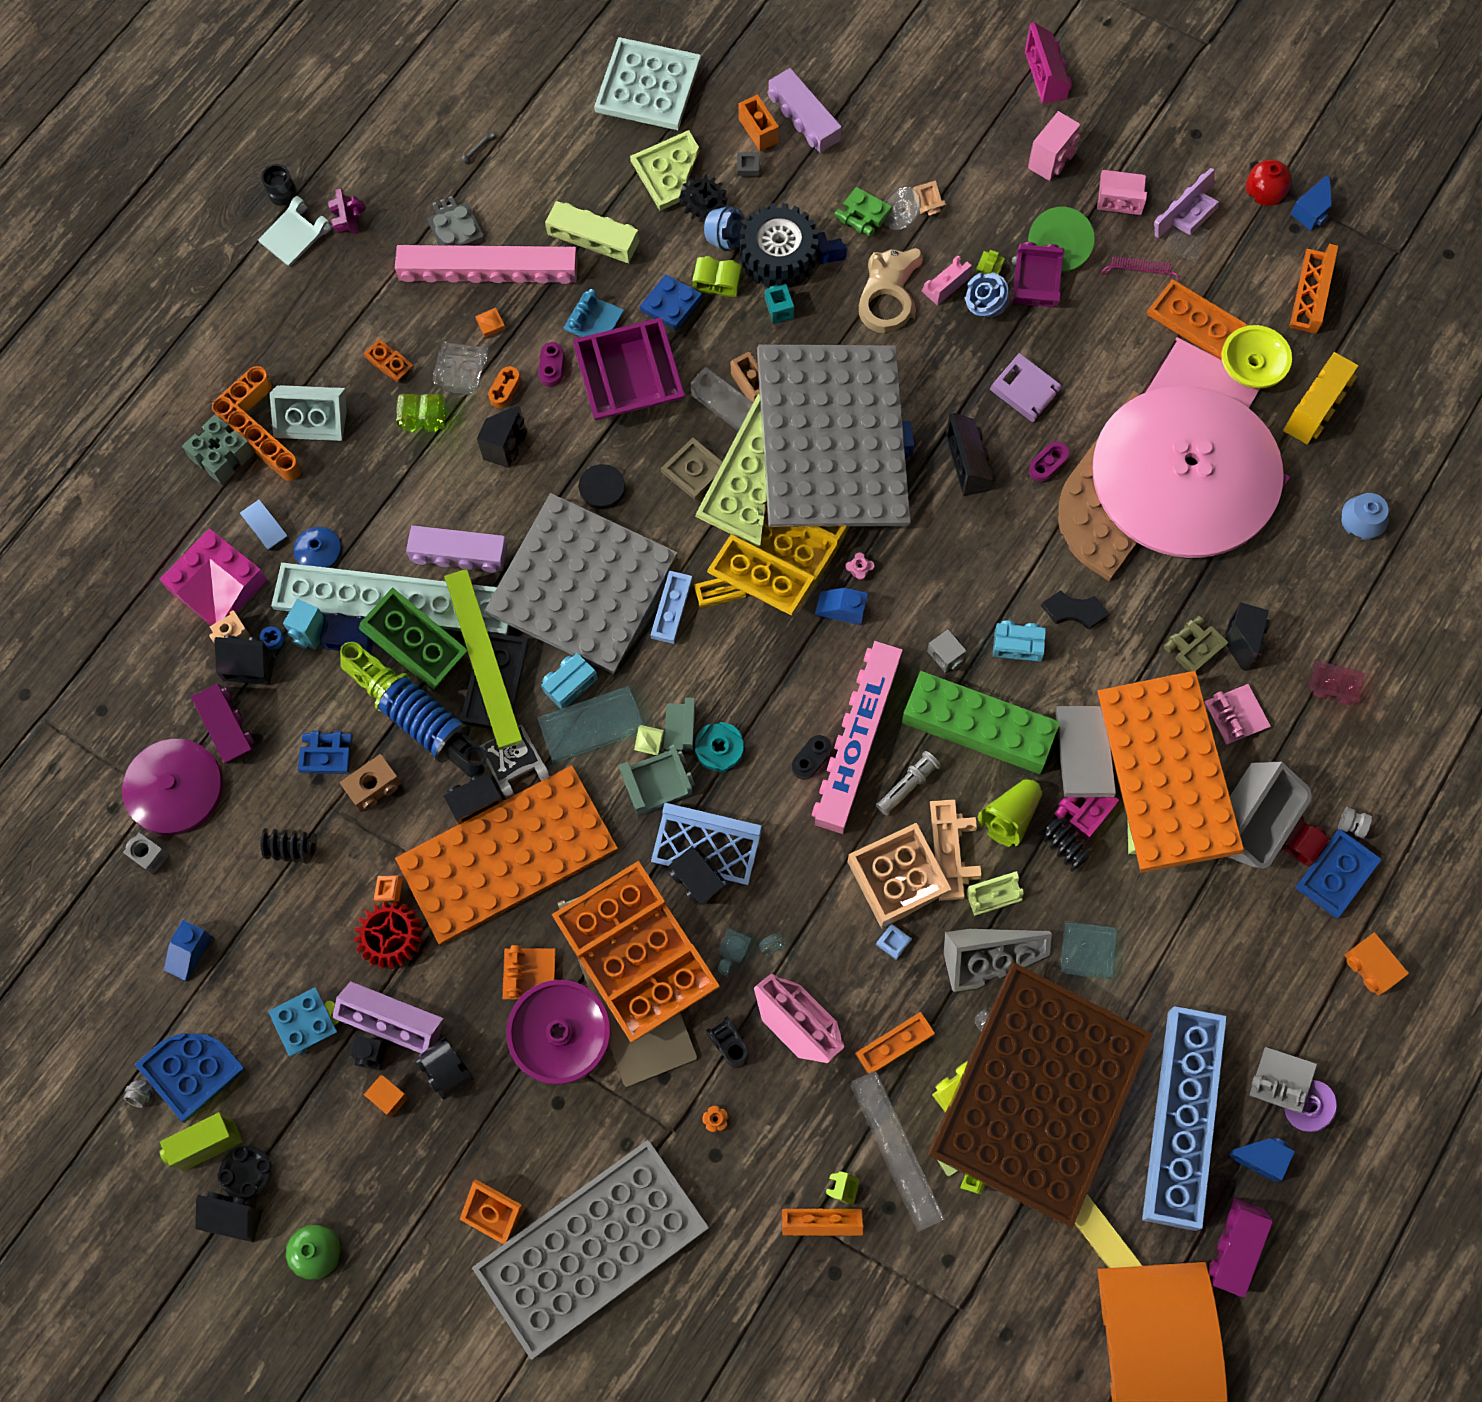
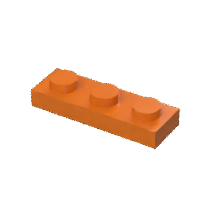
M919 1012L857 1051L855 1055L867 1074L871 1076L934 1036L935 1033L923 1014Z
M782 1209V1235H863L862 1209Z

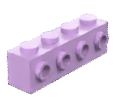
M791 68L769 80L768 96L770 100L778 104L783 115L791 119L796 130L804 134L811 147H815L821 153L841 141L842 127Z
M411 525L406 552L410 561L419 565L433 563L440 567H449L451 565L459 566L464 570L478 568L494 573L496 571H503L508 545L505 536Z
M351 981L337 996L333 1013L334 1019L419 1053L424 1052L438 1041L444 1019Z

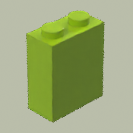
M219 1112L160 1141L162 1146L160 1155L166 1165L169 1164L171 1167L186 1171L243 1143L234 1119Z

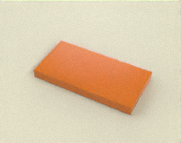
M1174 279L1170 281L1147 312V315L1221 360L1222 349L1227 338L1237 329L1249 326Z

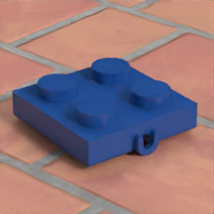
M665 274L639 307L640 311L653 319L662 318L663 324L677 331L703 298L702 293Z

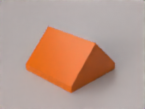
M475 1179L459 1220L505 1244L511 1237L526 1207Z

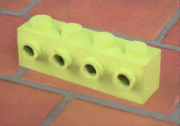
M556 201L545 222L548 235L626 263L630 262L639 244L638 229H635L633 226L623 225L608 217L603 218L588 210L583 211L569 203L563 204Z

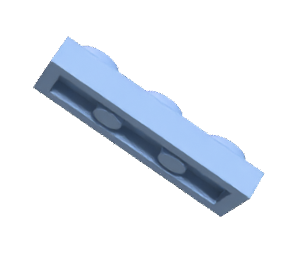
M669 571L652 628L651 639L675 643L692 584V576Z

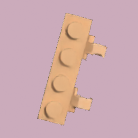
M955 800L930 801L935 859L951 887V891L939 897V901L964 899L963 886L969 885V880H978L982 876L981 866L965 867V862H961L959 837H962V832L977 830L976 817L963 818L962 814H956Z

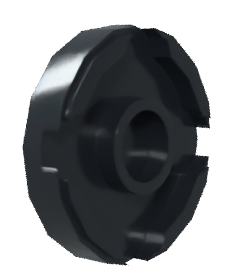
M598 464L591 466L583 472L579 479L578 488L582 500L589 504L590 507L594 509H607L615 506L616 502L620 498L622 499L625 483L623 475L618 469L611 465Z

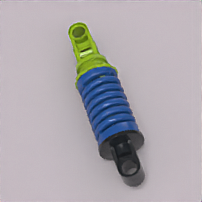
M347 642L341 647L340 665L342 670L354 678L360 686L367 689V693L371 697L377 699L375 708L390 717L394 723H397L414 740H417L428 752H432V755L439 763L450 760L469 777L485 772L487 754L483 748L469 738L471 729L467 724H463L459 719L454 718V715L447 712L446 708L440 707V703L434 701L433 697L427 695L424 690H420L419 686L413 683L406 673L396 676L391 668L383 666L377 658L370 655L358 643Z

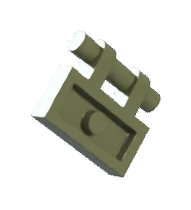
M1200 616L1184 624V628L1178 634L1174 633L1170 636L1169 641L1163 646L1168 653L1172 652L1175 648L1181 651L1175 659L1188 672H1197L1228 644V641L1212 626L1203 631L1200 626L1205 622ZM1190 635L1194 636L1196 639L1190 644L1185 641Z

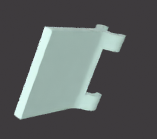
M299 196L293 198L287 211L258 239L264 247L289 267L320 236L327 234L332 229V226L328 224L329 221L323 216L316 220L314 226L304 219L300 214L304 213L308 207Z

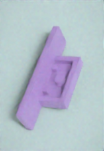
M1210 168L1205 174H1201L1196 183L1188 187L1177 201L1172 202L1166 212L1156 218L1154 223L1155 237L1160 238L1171 226L1191 235L1218 209L1219 201L1205 195L1214 185L1215 170L1213 168Z

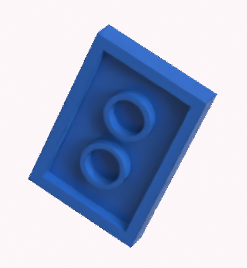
M1338 829L1294 888L1337 919L1382 859L1341 829Z

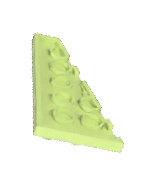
M758 394L695 517L760 548L767 492L760 394Z

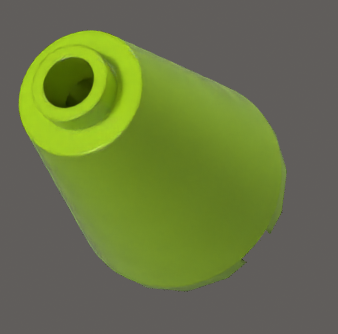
M1024 779L984 807L978 814V821L981 827L985 825L989 830L987 835L1006 847H1011L1012 844L1018 846L1042 797L1040 785L1034 780Z

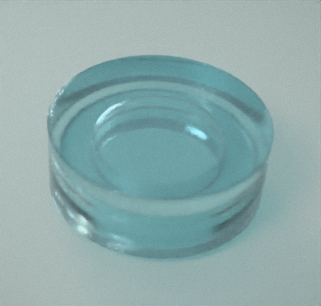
M773 934L759 943V949L763 955H770L780 950L785 945V942L780 934Z

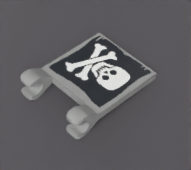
M522 724L518 728L523 743L499 750L496 738L480 745L487 754L486 762L505 799L515 795L509 782L534 769L541 781L550 777Z

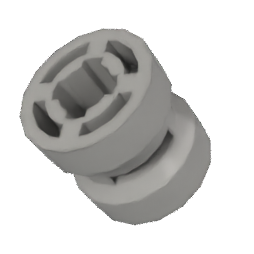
M1346 807L1341 815L1338 829L1345 833L1353 832L1355 836L1363 839L1370 828L1372 816L1366 813L1358 814L1354 809Z

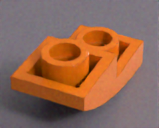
M380 338L364 352V357L396 382L413 367L397 350L394 352Z

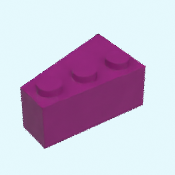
M1234 1197L1224 1232L1218 1242L1216 1259L1212 1260L1208 1270L1213 1286L1245 1298L1273 1222L1264 1208Z

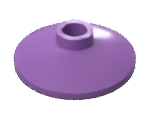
M1312 1080L1302 1114L1284 1108L1285 1114L1289 1122L1297 1129L1305 1132L1319 1131L1327 1127L1334 1119L1337 1112V1099L1329 1086L1320 1081ZM1317 1105V1110L1311 1113V1107Z

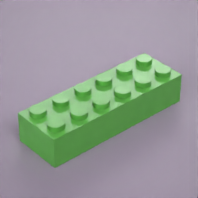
M923 671L919 673L902 719V723L1037 774H1040L1044 767L1060 723L1054 719Z

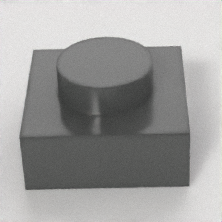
M737 152V176H759V152Z

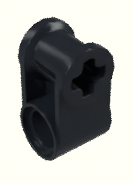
M728 1016L716 1027L705 1030L714 1046L720 1051L731 1067L741 1068L747 1063V1047ZM733 1049H740L744 1053L738 1060L731 1059L729 1054Z

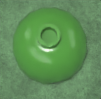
M308 1225L297 1230L290 1237L286 1246V1260L289 1268L297 1276L306 1280H319L330 1275L339 1263L341 1244L338 1236L331 1229L321 1225Z

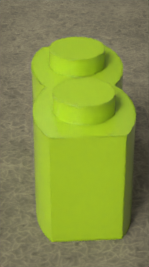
M710 256L699 257L696 262L692 288L702 293H715L721 296L736 297L742 265L733 260L719 262Z

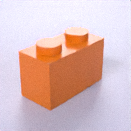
M758 94L738 103L739 121L759 151L779 143V126Z
M1375 932L1344 954L1349 967L1362 976L1365 986L1371 992H1375L1377 996L1387 991L1409 974Z

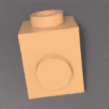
M936 180L913 188L920 214L927 212L928 216L939 213L941 212L940 208L946 205L945 200H941Z

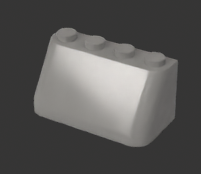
M1283 762L1251 763L1230 795L1244 853L1227 857L1254 868L1269 867L1309 805L1312 796L1310 788Z

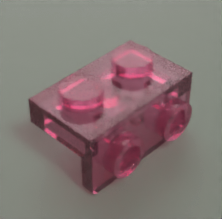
M1315 660L1307 688L1313 690L1312 695L1327 699L1328 695L1337 697V702L1347 705H1351L1352 701L1359 703L1360 697L1358 696L1365 673Z

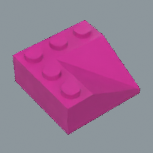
M210 528L159 579L170 593L211 626L229 616V612L234 610L237 613L268 581L260 568Z

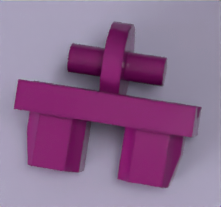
M340 188L335 191L336 198L328 201L330 211L334 215H340L331 220L332 227L338 233L349 230L352 234L359 232L356 219L360 218V214L365 211V204L361 200H357L355 196L348 197L344 195L343 190Z

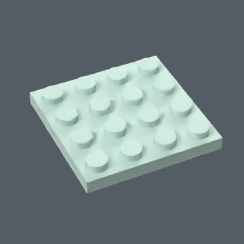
M618 37L594 106L595 112L678 130L701 62V55Z

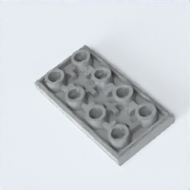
M1057 706L1056 720L1060 722L1057 730L1064 797H1114L1116 792L1111 748L1101 707Z

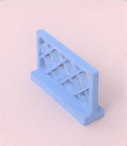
M664 803L663 815L651 862L669 866L672 861L687 850L685 849L678 853L672 843L673 840L685 834L691 846H698L706 840L710 841L715 852L707 856L709 860L715 855L719 856L724 867L718 870V872L725 880L744 885L749 884L763 829L761 825ZM667 820L677 822L682 831L669 838L665 831ZM682 824L691 825V826H689V827H687L686 829H684V827H683ZM694 827L702 828L706 837L693 844L687 832ZM705 829H707V830H712V831H714V832L711 833V834H708ZM720 832L727 835L730 843L718 850L711 837ZM663 835H665L667 840L662 843ZM730 835L737 836L738 838L732 840ZM743 838L753 840L751 851L741 855L735 843ZM669 843L676 855L669 860L658 858L660 848ZM733 845L739 858L727 865L720 852ZM750 855L749 861H748V865H747V863H746V861L744 860V858H746L747 856ZM741 860L747 868L744 879L734 877L729 867ZM727 869L730 875L722 874L721 872Z

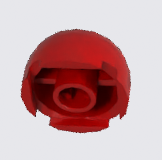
M1274 159L1264 160L1256 164L1250 171L1245 184L1246 192L1249 196L1251 194L1258 204L1265 206L1277 205L1281 200L1287 198L1292 185V175L1288 167L1281 161Z

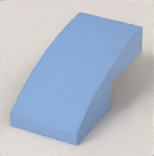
M260 500L240 512V515L267 550L287 538L286 533Z

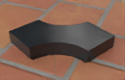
M1060 590L1041 604V607L1055 624L1070 620L1079 622L1087 629H1091L1109 616L1108 611L1095 596L1088 599H1074Z

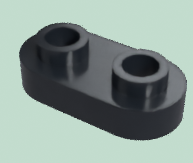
M822 735L813 736L793 759L792 772L797 778L802 780L811 778L830 756L831 742L827 737ZM822 744L824 748L817 750L815 745ZM806 762L809 766L801 768L800 763Z

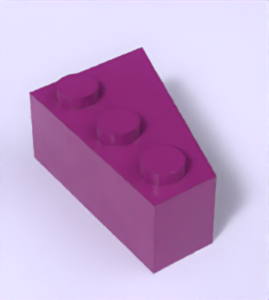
M217 683L191 696L224 763H229L254 750L252 744L255 741L249 730H244L241 723L244 720L237 708L234 709L231 702L233 699L227 687Z

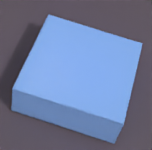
M891 923L876 945L897 960L912 938Z

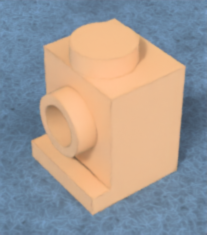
M234 610L229 612V616L210 626L213 633L209 636L213 642L215 637L224 638L225 635H232L244 640H248L251 636Z

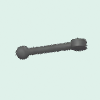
M488 131L486 137L472 151L462 156V162L465 164L469 163L470 158L486 142L494 140V132Z

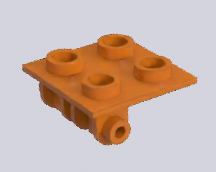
M518 945L511 946V949H505L502 999H519L532 987L554 980L556 949H521V946Z

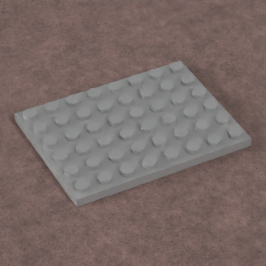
M758 345L757 356L769 527L908 526L910 524L896 346Z

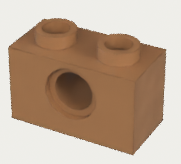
M381 754L339 782L360 812L374 807L378 799L384 795L388 796L394 793L398 785L401 784ZM377 781V785L374 788L366 789L369 782Z

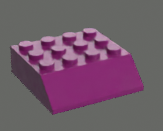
M662 318L573 339L577 362L595 420L685 398Z

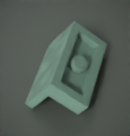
M685 698V704L668 703L666 705L665 751L670 750L669 746L675 745L677 751L693 752L695 698Z

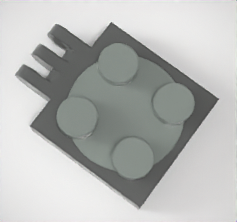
M453 196L448 197L450 205H447L445 199L440 200L442 205L440 209L436 202L432 203L436 214L427 217V221L438 246H474L485 242L468 202L457 206Z

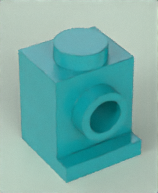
M775 285L766 289L765 302L772 324L794 319V305L787 285Z

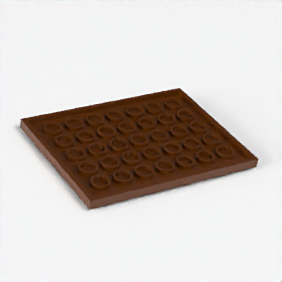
M1015 962L1012 963L927 1155L1069 1228H1073L1150 1042L1152 1033Z

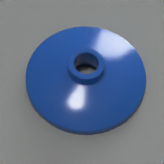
M313 527L299 535L294 544V556L300 565L329 568L337 561L341 552V544L337 535L324 527ZM319 543L318 547L312 548V545Z

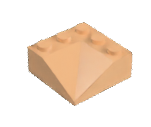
M917 823L863 847L848 856V864L881 928L908 916L951 891V887Z

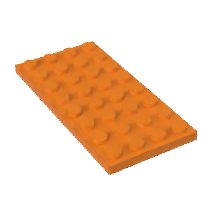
M1196 671L1097 690L1140 873L1243 854L1244 848Z
M571 765L395 859L438 944L441 946L617 852L618 848Z

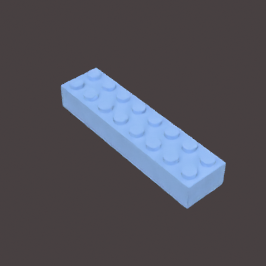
M1176 1006L1168 1011L1143 1221L1193 1231L1202 1229L1226 1016Z

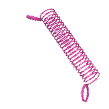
M1113 258L1112 264L1105 267L1101 272L1102 274L1107 273L1111 268L1115 267V262L1113 266ZM1117 259V264H1116L1117 269L1120 268V263H1119V266H1118V259ZM1122 260V265H1121L1122 269L1125 268V264H1124V267H1123V260ZM1170 273V278H1171V280H1172L1171 274H1175V275L1177 276L1178 280H1179L1178 282H1180V279H1179V277H1178V275H1177L1176 273Z

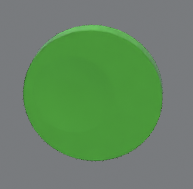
M1055 207L1046 210L1037 217L1030 229L1028 242L1036 243L1037 246L1055 244L1059 248H1064L1061 273H1068L1081 267L1089 258L1094 246V231L1089 220L1081 212L1069 207Z

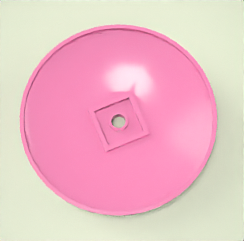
M1171 386L1155 389L1141 394L1123 405L1104 426L1095 447L1092 466L1093 481L1099 501L1107 515L1121 531L1137 543L1151 550L1185 558H1201L1222 554L1252 539L1263 529L1274 513L1281 496L1284 475L1279 448L1264 422L1253 411L1236 399L1211 389L1195 386ZM1193 457L1197 460L1198 464L1189 465L1186 463L1185 458Z

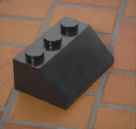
M956 413L949 414L945 436L963 497L990 491L992 482L995 481V474L993 468H989L987 463L989 461V454L987 448L982 446L983 435L981 428L976 426L975 419Z

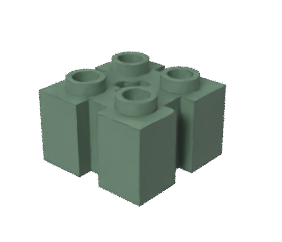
M214 414L202 426L204 432L200 436L194 434L182 445V448L189 459L201 469L205 468L212 478L223 485L235 473L233 467L237 463L242 466L255 453L245 438L235 430L232 432L228 424Z

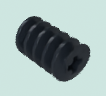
M1063 816L1047 824L1038 835L1046 833L1043 841L1045 843L1053 841L1050 846L1051 850L1060 848L1057 857L1066 856L1064 865L1073 863L1070 869L1073 872L1089 859L1092 847L1083 849L1086 840L1076 841L1079 832L1076 831L1070 834L1069 831L1072 825L1063 826L1062 824L1065 820Z
M264 828L260 840L261 854L265 860H269L272 857L275 861L282 858L285 862L292 859L294 863L302 860L304 864H308L311 862L317 846V835L313 833L311 839H308L307 832H303L301 838H298L297 831H293L291 837H288L287 830H283L281 836H279L277 829H273L272 834L269 835L268 828Z

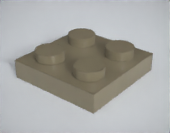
M692 438L661 468V472L692 499L696 500L711 486L723 462Z

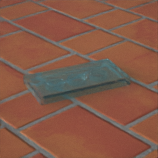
M629 686L537 717L553 763L634 736L638 733V727L643 725Z

